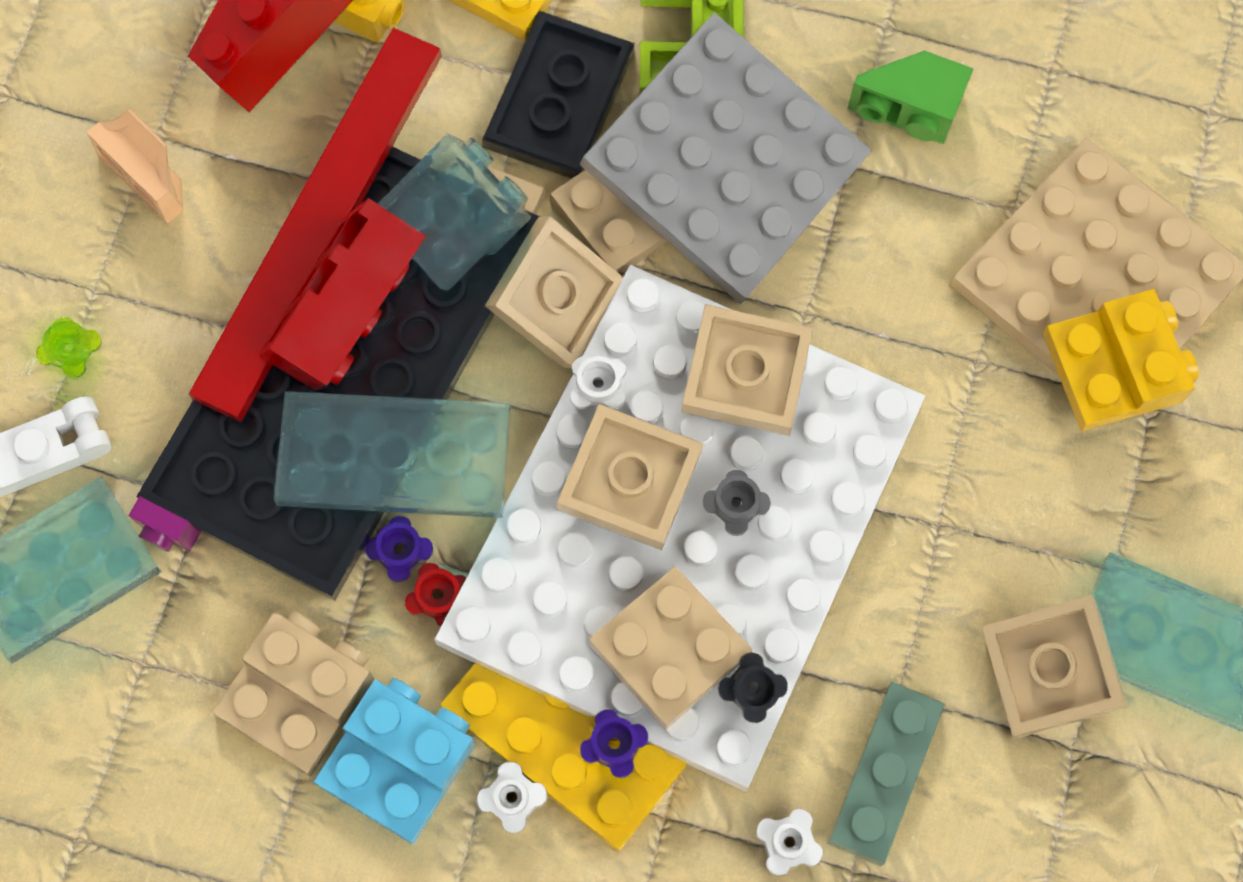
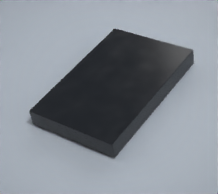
M539 11L483 136V148L570 179L583 172L585 169L579 163L599 138L634 55L635 43Z

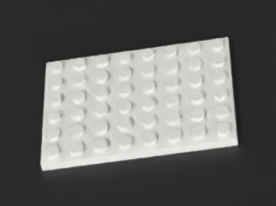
M630 265L583 356L617 358L625 364L626 375L621 379V391L625 395V402L617 411L704 443L702 453L663 550L557 510L558 498L598 407L590 405L586 409H578L571 403L570 393L576 385V376L573 374L435 638V643L437 646L473 663H477L542 695L546 693L569 704L570 708L589 717L591 715L596 717L602 710H614L618 717L628 720L632 725L641 724L646 728L648 732L647 744L660 747L667 754L688 763V765L746 792L915 421L925 395L813 345H809L790 436L681 412L682 402L705 304L729 308ZM599 379L593 382V385L597 388L602 387L604 384ZM732 470L745 472L748 478L757 484L760 492L766 493L771 501L769 511L765 515H757L748 523L746 533L740 536L728 534L725 530V523L716 514L708 513L703 508L705 493L709 490H717L718 485L726 478L727 473ZM734 498L731 504L734 507H740L742 502L740 499ZM676 566L753 649V653L762 656L764 666L771 669L775 674H781L786 678L788 690L783 697L778 698L773 707L767 710V716L762 722L751 723L743 718L742 710L734 702L721 699L717 685L665 730L589 646V638ZM737 667V668H736L731 674H729L726 678L731 677V676L733 675V673H734L739 667ZM751 682L748 685V691L750 693L757 692V683Z

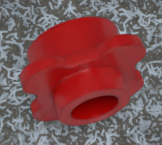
M435 563L422 565L418 569V580L415 584L414 592L409 593L405 598L407 611L412 615L424 614L434 618L437 625L441 627L466 577L463 575L454 576L451 572L440 569ZM435 590H440L443 593V597L436 600L432 597V593Z

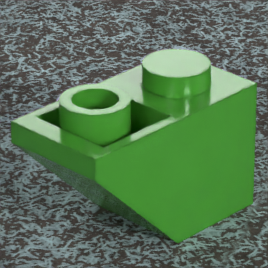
M924 50L857 75L847 109L857 112L867 121L874 123L885 122L904 129L910 136L918 140H933L944 144L974 68Z

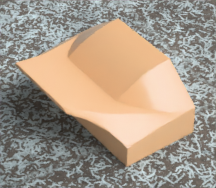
M131 110L125 111L120 117L111 122H98L86 132L97 155L167 224L183 211L182 180L169 167L166 144Z

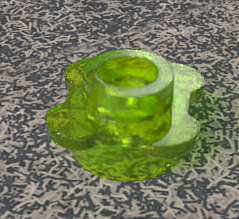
M62 317L55 320L44 333L42 344L36 350V357L42 365L48 366L53 364L63 369L67 377L78 378L86 372L85 363L92 352L100 349L102 340L97 331H84L72 319ZM67 344L74 345L73 350L70 352L64 351V347Z

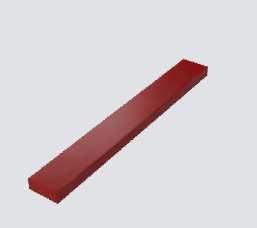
M394 27L392 28L189 392L192 400L242 422L273 365L259 356L261 350L342 219L357 208L365 198L442 57L440 47Z

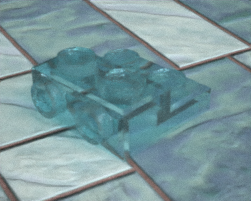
M448 133L378 203L426 236L414 254L413 259L440 289L446 291L453 287L486 253L495 255L532 218L522 207L529 199L521 188L507 176L499 181L487 168L494 161L487 150L471 137L464 142Z

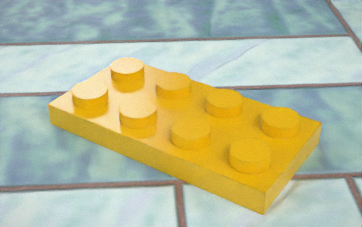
M477 663L469 669L440 704V708L443 707L468 722L470 727L467 731L505 762H514L520 765L522 775L532 783H541L546 788L547 796L618 853L688 766V763L667 754L662 748L653 744H646V746L638 749L633 759V772L625 778H616L612 775L610 768L598 762L587 763L581 757L580 746L584 740L590 739L596 726L594 716L584 715L570 708L569 704L546 693L542 695ZM616 738L611 739L608 743L612 749L620 746V742Z

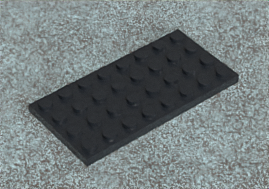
M395 147L391 148L362 203L370 198L424 234L426 238L408 263L410 265L398 287L393 292H389L380 305L379 309L382 310V313L371 332L365 338L360 336L349 352L354 357V360L342 380L337 385L329 382L327 386L315 391L275 365H272L242 422L193 400L136 496L137 498L140 496L189 521L199 532L334 601L337 599L367 542L495 314L485 307L487 301L536 220L540 217Z

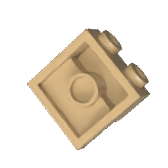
M274 611L242 657L245 665L212 713L306 775L311 776L371 686L374 678L371 672L364 668L369 659L359 650L341 640L334 649L316 638L321 628L305 616L292 611L288 619Z

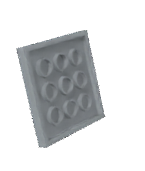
M714 12L584 155L579 165L739 304H742L872 150Z

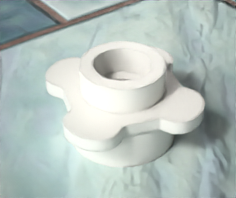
M582 356L573 362L572 373L576 376V385L570 393V400L576 408L586 409L590 405L598 406L601 404L618 410L623 406L625 395L621 391V379L626 375V366L620 359H610L605 356ZM597 379L602 380L604 383L600 388L593 385V382Z
M506 762L499 767L498 777L489 788L480 790L477 796V803L482 811L492 812L500 818L503 828L507 832L518 833L526 827V818L534 812L535 808L545 804L547 791L541 783H532L522 775L520 765L514 762ZM510 792H515L518 796L517 801L514 803L507 801V795Z
M795 809L787 818L777 821L765 818L759 823L756 834L758 839L764 842L765 851L768 856L766 866L771 873L782 876L790 868L801 864L815 866L821 860L823 850L819 844L814 842L810 829L813 819L807 811ZM786 837H792L795 840V845L792 848L785 846L784 839Z

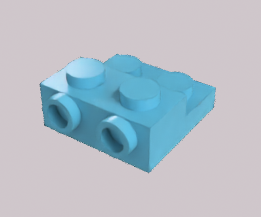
M392 678L388 686L374 679L343 727L345 734L319 772L314 783L414 846L475 748L473 738L466 734L470 724L455 713L441 707L435 716L417 705L422 696L407 684Z

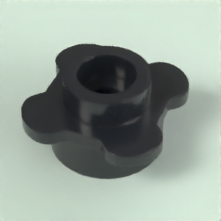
M753 652L742 655L739 660V668L731 677L723 678L718 685V693L721 699L734 702L742 710L743 718L751 723L762 722L767 716V710L773 707L778 698L783 697L788 690L786 678L781 674H775L771 669L765 667L762 656ZM751 682H755L758 685V690L755 693L748 691V685Z

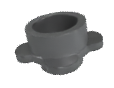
M741 470L728 472L726 478L718 485L717 490H709L703 497V508L705 511L716 514L725 523L726 532L733 536H740L746 533L748 523L757 515H765L771 505L769 496L764 492H760L757 484ZM734 498H738L741 500L742 505L734 507L731 501Z

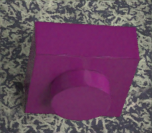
M140 496L128 515L143 528L139 534L140 538L166 552L170 551L173 544L190 552L201 534L189 521Z

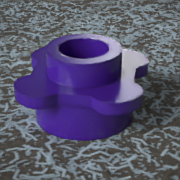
M396 516L389 521L388 525L380 530L376 538H371L367 542L366 554L370 560L379 561L387 569L390 580L404 582L410 577V570L420 560H428L432 556L433 545L430 539L418 535L407 517ZM396 545H403L405 547L404 552L401 554L394 551Z
M602 710L595 717L596 726L590 739L584 740L580 746L581 757L587 763L598 762L610 768L612 775L616 778H625L633 772V759L638 749L646 746L648 732L643 725H632L628 720L618 717L614 710ZM613 738L618 739L620 742V746L616 749H612L608 744Z

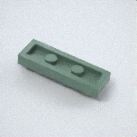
M894 682L889 684L827 844L882 867L885 864L944 708V703Z

